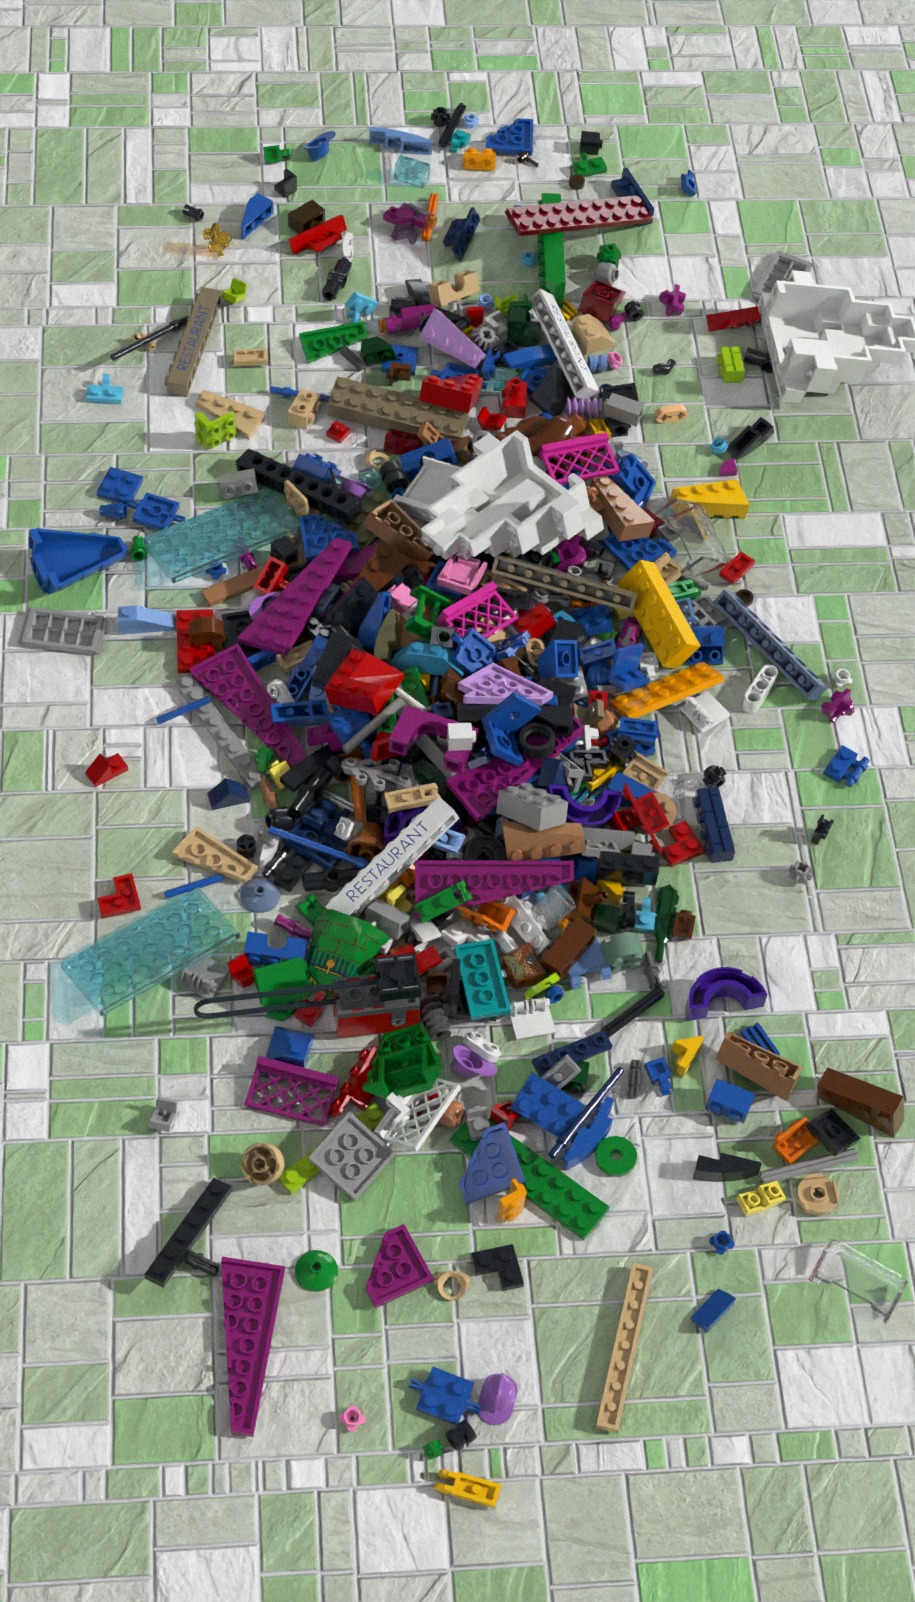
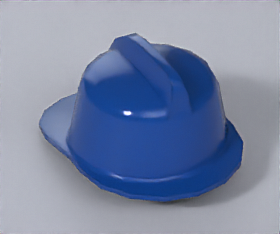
M334 131L325 132L305 144L303 149H307L313 161L322 159L329 152V141L335 137L336 133Z
M608 661L585 668L583 676L588 692L589 690L595 691L596 685H611L608 682L612 665Z

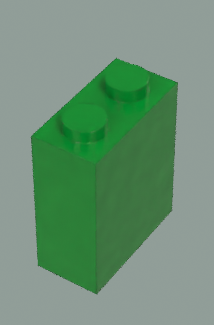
M299 956L252 968L257 992L312 986L310 979L307 980L305 973L308 971L307 963ZM306 992L259 998L261 1007L276 1006L311 997V994Z

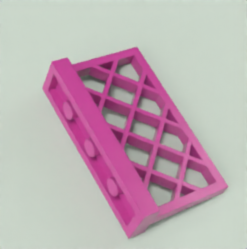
M607 432L541 445L539 451V458L541 461L543 460L549 476L560 485L569 483L567 477L571 475L570 471L572 468L581 472L578 477L582 480L617 474L620 471L609 446ZM605 448L606 456L598 453L597 450ZM582 452H587L591 454L590 459H587L581 456L580 454ZM571 455L575 457V460L572 463L564 459V457ZM594 456L603 460L600 465L591 461ZM554 458L559 462L557 466L551 464L548 459ZM577 459L586 463L584 468L575 464ZM561 462L570 466L568 471L559 468ZM604 462L611 464L613 469L603 467ZM590 465L596 468L597 471L592 473L586 469ZM557 471L565 475L564 478L556 480L555 472Z
M492 581L444 609L436 621L438 624L454 626L451 623L452 621L460 622L461 628H457V632H460L461 638L464 637L467 631L464 629L465 624L473 626V629L476 631L477 627L485 629V634L481 635L487 639L517 621L519 617L497 593L496 589L498 586ZM494 598L498 602V606L490 604V599ZM477 607H485L486 613L477 611ZM490 609L498 611V616L490 615ZM502 612L507 613L511 619L502 618ZM465 614L473 615V621L465 619ZM477 616L485 618V624L477 622ZM489 620L497 621V627L489 625Z

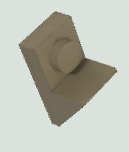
M597 699L587 708L575 704V717L583 726L590 725V728L605 717L603 701Z

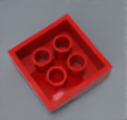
M465 374L445 379H439L434 375L426 376L422 381L419 400L469 414L480 397L483 378H479L476 374Z
M351 649L324 689L329 704L378 715L404 679L405 674L368 652Z

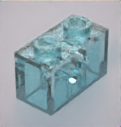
M400 155L395 163L394 179L420 188L425 187L430 176V164Z

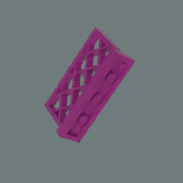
M258 1056L257 1066L244 1105L325 1127L330 1106L339 1085L338 1077ZM259 1073L268 1074L271 1081L261 1086L257 1080ZM286 1079L291 1086L280 1091L276 1082ZM274 1084L278 1093L267 1098L263 1089ZM302 1084L308 1085L311 1091L300 1096L296 1087ZM322 1089L330 1091L329 1098L320 1102L316 1093ZM294 1090L298 1098L287 1103L283 1094ZM261 1091L265 1100L260 1103L251 1102L252 1095ZM314 1095L318 1104L307 1109L303 1100ZM280 1096L285 1105L279 1109L273 1108L270 1101ZM301 1102L305 1111L299 1114L293 1113L290 1107ZM320 1107L324 1113L322 1120L313 1119L310 1112Z

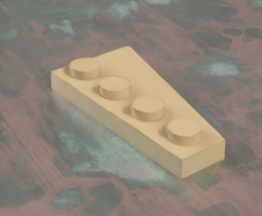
M204 389L195 400L196 406L218 418L233 411L236 414V432L245 434V437L249 440L265 418V412Z
M197 826L171 852L175 858L245 884L258 871L257 865Z

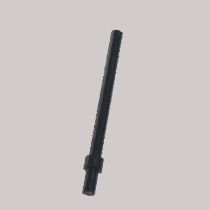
M185 316L179 320H173L162 329L111 354V360L115 361L171 331L174 332L180 329L182 325L187 323L188 317Z

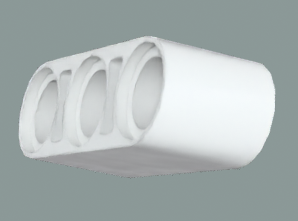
M763 666L747 690L742 705L746 713H756L774 687L778 674L775 666Z

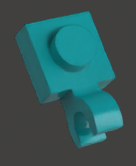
M457 129L450 140L452 145L450 151L456 153L459 147L465 148L471 140V134Z

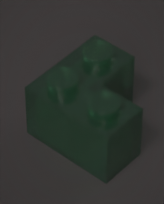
M511 306L507 338L517 346H540L542 330L540 322L526 321L527 308Z

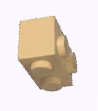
M301 389L287 412V424L307 430L308 426L313 424L315 414L321 410L320 395Z

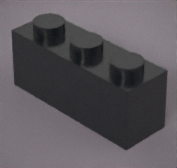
M332 631L312 676L313 687L325 691V685L351 649L356 650L353 637Z
M600 851L597 880L656 886L659 874V857Z

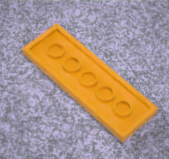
M700 662L690 668L682 669L678 673L665 676L661 680L651 682L644 687L634 689L632 692L619 695L615 699L610 700V707L623 717L636 719L724 682V677L705 662Z

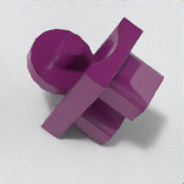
M677 284L674 285L672 292L665 290L659 295L660 302L667 305L665 315L669 317L672 313L680 316L685 307L682 303L686 298V294L679 291L680 286Z
M846 688L843 692L836 690L831 696L832 703L825 701L821 705L822 713L828 715L829 722L834 723L840 716H851L854 713V702L850 698V689Z

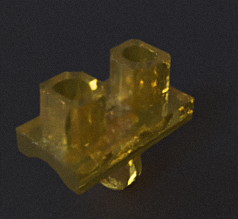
M213 223L211 228H206L203 231L204 240H212L208 243L209 251L217 252L218 257L223 256V250L232 241L231 235L224 231L221 232L218 223Z

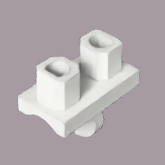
M584 725L585 732L574 745L575 750H600L599 746H591V740L598 739L599 737L598 729L590 728V725Z

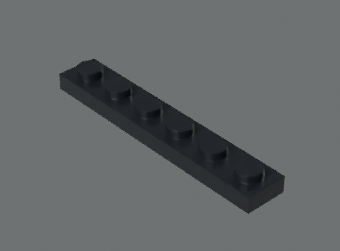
M216 1178L211 1180L145 1272L146 1280L163 1288L232 1192L231 1185Z

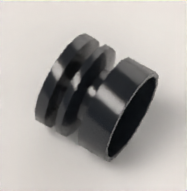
M490 835L477 836L462 851L464 853V860L481 861L478 859L480 855L486 859L485 861L506 860L505 847L500 840Z

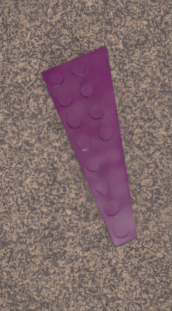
M334 538L239 635V643L287 656L351 550V542Z
M238 643L189 669L193 677L264 744L273 750L282 761L286 760L290 768L307 757L288 724L272 722L270 704L275 703Z
M574 715L571 737L555 736V747L548 758L554 759L585 732V727ZM538 735L531 736L525 740L533 746H542L548 742L546 738ZM521 753L524 762L520 766H516L497 756L486 764L473 769L468 768L461 775L456 774L446 779V785L476 822H479L497 807L499 790L507 789L508 786H519L521 783L527 782L541 770L545 758L531 759Z
M415 860V905L463 880L467 885L465 886L467 892L471 893L473 897L458 905L463 908L574 881V861ZM458 890L453 892L456 900L461 898ZM457 906L454 907V908H452V909H450V910H448V911H446V912H450V911L456 910V909H457ZM415 909V919H421Z
M222 1257L231 1434L254 1437L284 1280L285 1266Z

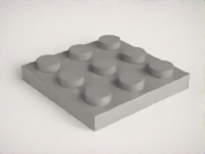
M348 1112L307 1160L355 1202L396 1153L351 1112Z

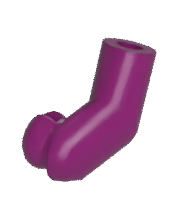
M623 312L611 317L609 327L614 331L618 330L621 325L620 322L628 319L627 314Z

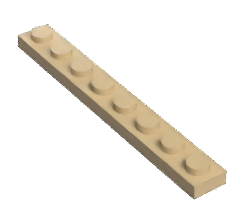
M632 1263L595 1428L614 1433L618 1432L653 1267Z

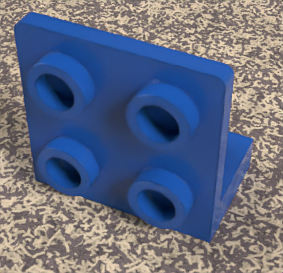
M639 643L619 648L614 654L608 682L622 692L649 684L650 678L638 670L644 644Z

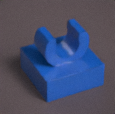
M641 489L628 491L627 495L643 508L644 502L641 500L645 495Z

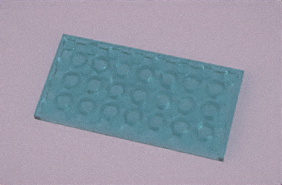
M265 488L143 537V542L148 553L174 584L271 544L275 539L285 535L288 537L300 532L301 525L268 488Z
M196 888L60 964L63 971L100 1016H103L241 937L239 931L199 888Z

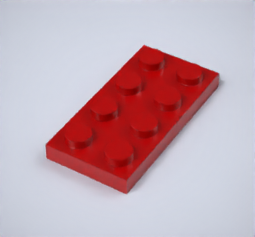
M213 609L176 610L178 673H190V668L215 655L214 646L211 642L199 646L193 642L189 636L188 621L197 618L213 617Z

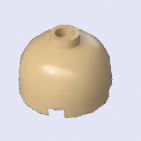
M254 1143L244 1151L241 1170L244 1177L250 1183L269 1185L277 1181L282 1175L284 1157L276 1146L270 1143Z

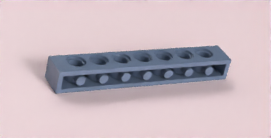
M724 589L713 601V604L807 699L817 701L827 690L828 686L734 592Z

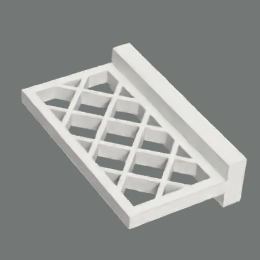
M437 1078L434 1083L436 1084L435 1088L403 1097L407 1102L406 1106L410 1109V1115L413 1114L414 1119L409 1120L403 1127L399 1125L394 1129L392 1122L398 1115L390 1108L373 1132L387 1146L393 1144L417 1152L460 1091V1084ZM448 1088L451 1089L449 1093L442 1096L441 1091ZM438 1093V1098L428 1101L429 1096ZM425 1099V1103L416 1106L420 1100ZM441 1103L438 1109L431 1111L430 1107ZM427 1109L428 1113L417 1117V1112ZM430 1120L427 1125L420 1127V1122ZM416 1125L417 1129L406 1133V1128ZM402 1130L403 1135L394 1138L397 1132ZM419 1136L415 1143L408 1142L409 1138Z

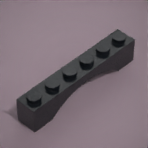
M457 703L456 721L471 723L473 727L481 731L484 729L481 719L498 704ZM541 705V712L525 724L534 722L544 723L552 728L555 736L571 737L573 728L572 707Z

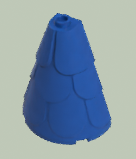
M42 528L29 530L28 546L29 549H32V557L30 558L32 570L39 587L48 595L62 591L96 572H102L124 559L128 553L126 544L123 543L121 537Z

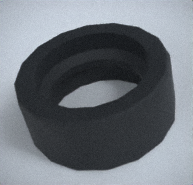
M540 722L525 725L520 730L518 739L521 753L531 759L548 757L555 747V733L552 728ZM538 735L546 738L548 742L542 746H533L525 740L528 737Z

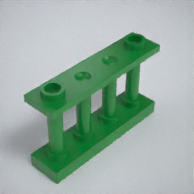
M420 584L409 594L418 599L415 616L405 622L404 629L430 641L432 626L438 624L436 620L439 617V612L455 603ZM424 604L433 607L430 622L422 618ZM466 613L465 619L473 621V615ZM443 631L442 638L444 640H449V633Z

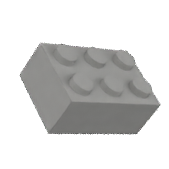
M521 783L519 786H508L507 789L499 790L496 813L541 831L566 824L568 801L561 799L558 795L546 793L544 789L532 787L530 783Z

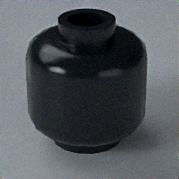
M286 806L272 808L265 816V823L268 829L272 826L288 831L291 830L295 822V817Z

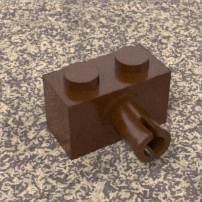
M584 877L569 882L563 915L570 921H574L579 917L587 923L593 922L596 904L608 901V892L605 889L599 891V888Z

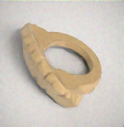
M375 449L368 452L364 460L367 470L372 474L380 473L379 469L381 467L374 465L372 460L382 458L386 462L391 461L386 454L376 452Z
M442 1271L436 1274L434 1278L439 1294L444 1299L450 1301L460 1299L464 1295L466 1288L471 1284L469 1276L460 1271ZM450 1277L457 1278L461 1287L460 1292L456 1296H448L443 1291V1285Z

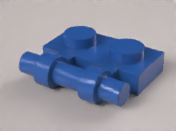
M842 745L824 769L823 774L838 783L844 778L847 780L845 782L846 786L852 787L860 779L859 775L867 769V764L870 760L867 757H863L859 761L856 760L858 753ZM850 767L855 769L852 772L848 771Z

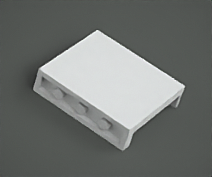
M423 456L424 466L403 496L396 494L393 500L409 516L429 522L427 508L452 491L450 476L461 469V467Z

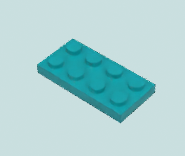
M494 940L454 945L456 959H461L460 977L470 1019L477 1020L511 1014V1007Z

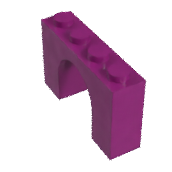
M406 705L389 737L388 751L407 757L414 741L419 736L434 733L447 739L448 723L460 722ZM472 726V731H476V742H472V750L448 751L447 749L443 759V769L462 774L478 741V728Z

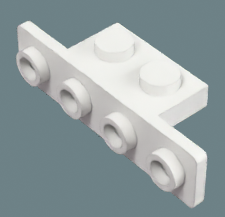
M515 896L494 900L496 903L515 910L510 923L523 940L531 944L536 955L539 956L551 944V941L545 935L549 931L545 926L546 922L541 916L536 915L533 911L535 908L530 902L518 900Z

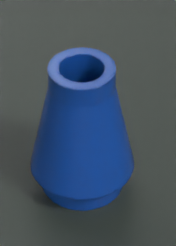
M122 502L100 505L99 513L100 516L121 520L127 516V506L122 504Z

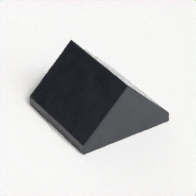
M558 619L545 648L551 640H577V655L579 659L578 649L583 648L588 639L584 624Z

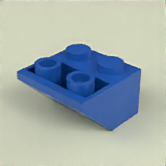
M306 452V454L299 453L292 469L299 470L303 474L314 477L316 480L329 485L332 483L329 468L333 469L334 475H340L342 472L335 463L325 462L322 460V456Z
M689 625L700 647L686 660V663L697 664L705 662L706 664H723L724 627L721 625Z

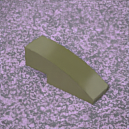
M395 608L391 609L385 617L378 632L374 648V656L389 665L393 659V651L400 650L399 616Z

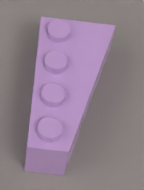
M436 308L433 309L419 338L481 371L487 355L441 311Z

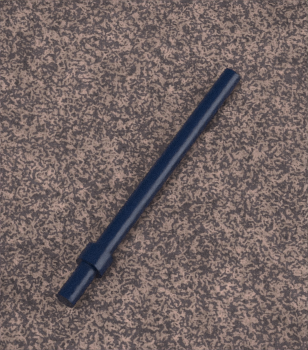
M618 1067L567 1131L557 1138L556 1144L548 1153L549 1157L555 1159L560 1151L570 1144V1139L623 1075V1068Z

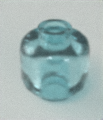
M373 466L360 470L358 472L359 478L356 479V481L370 486L372 490L379 488L383 481L378 468L375 469Z

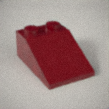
M595 280L583 292L578 311L582 312L583 315L590 314L601 322H609L625 296L626 291Z

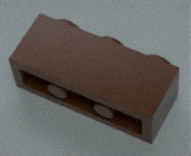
M579 917L574 921H570L565 928V932L562 935H558L553 942V946L549 950L546 949L541 955V964L544 969L551 975L557 972L561 981L597 939V929Z

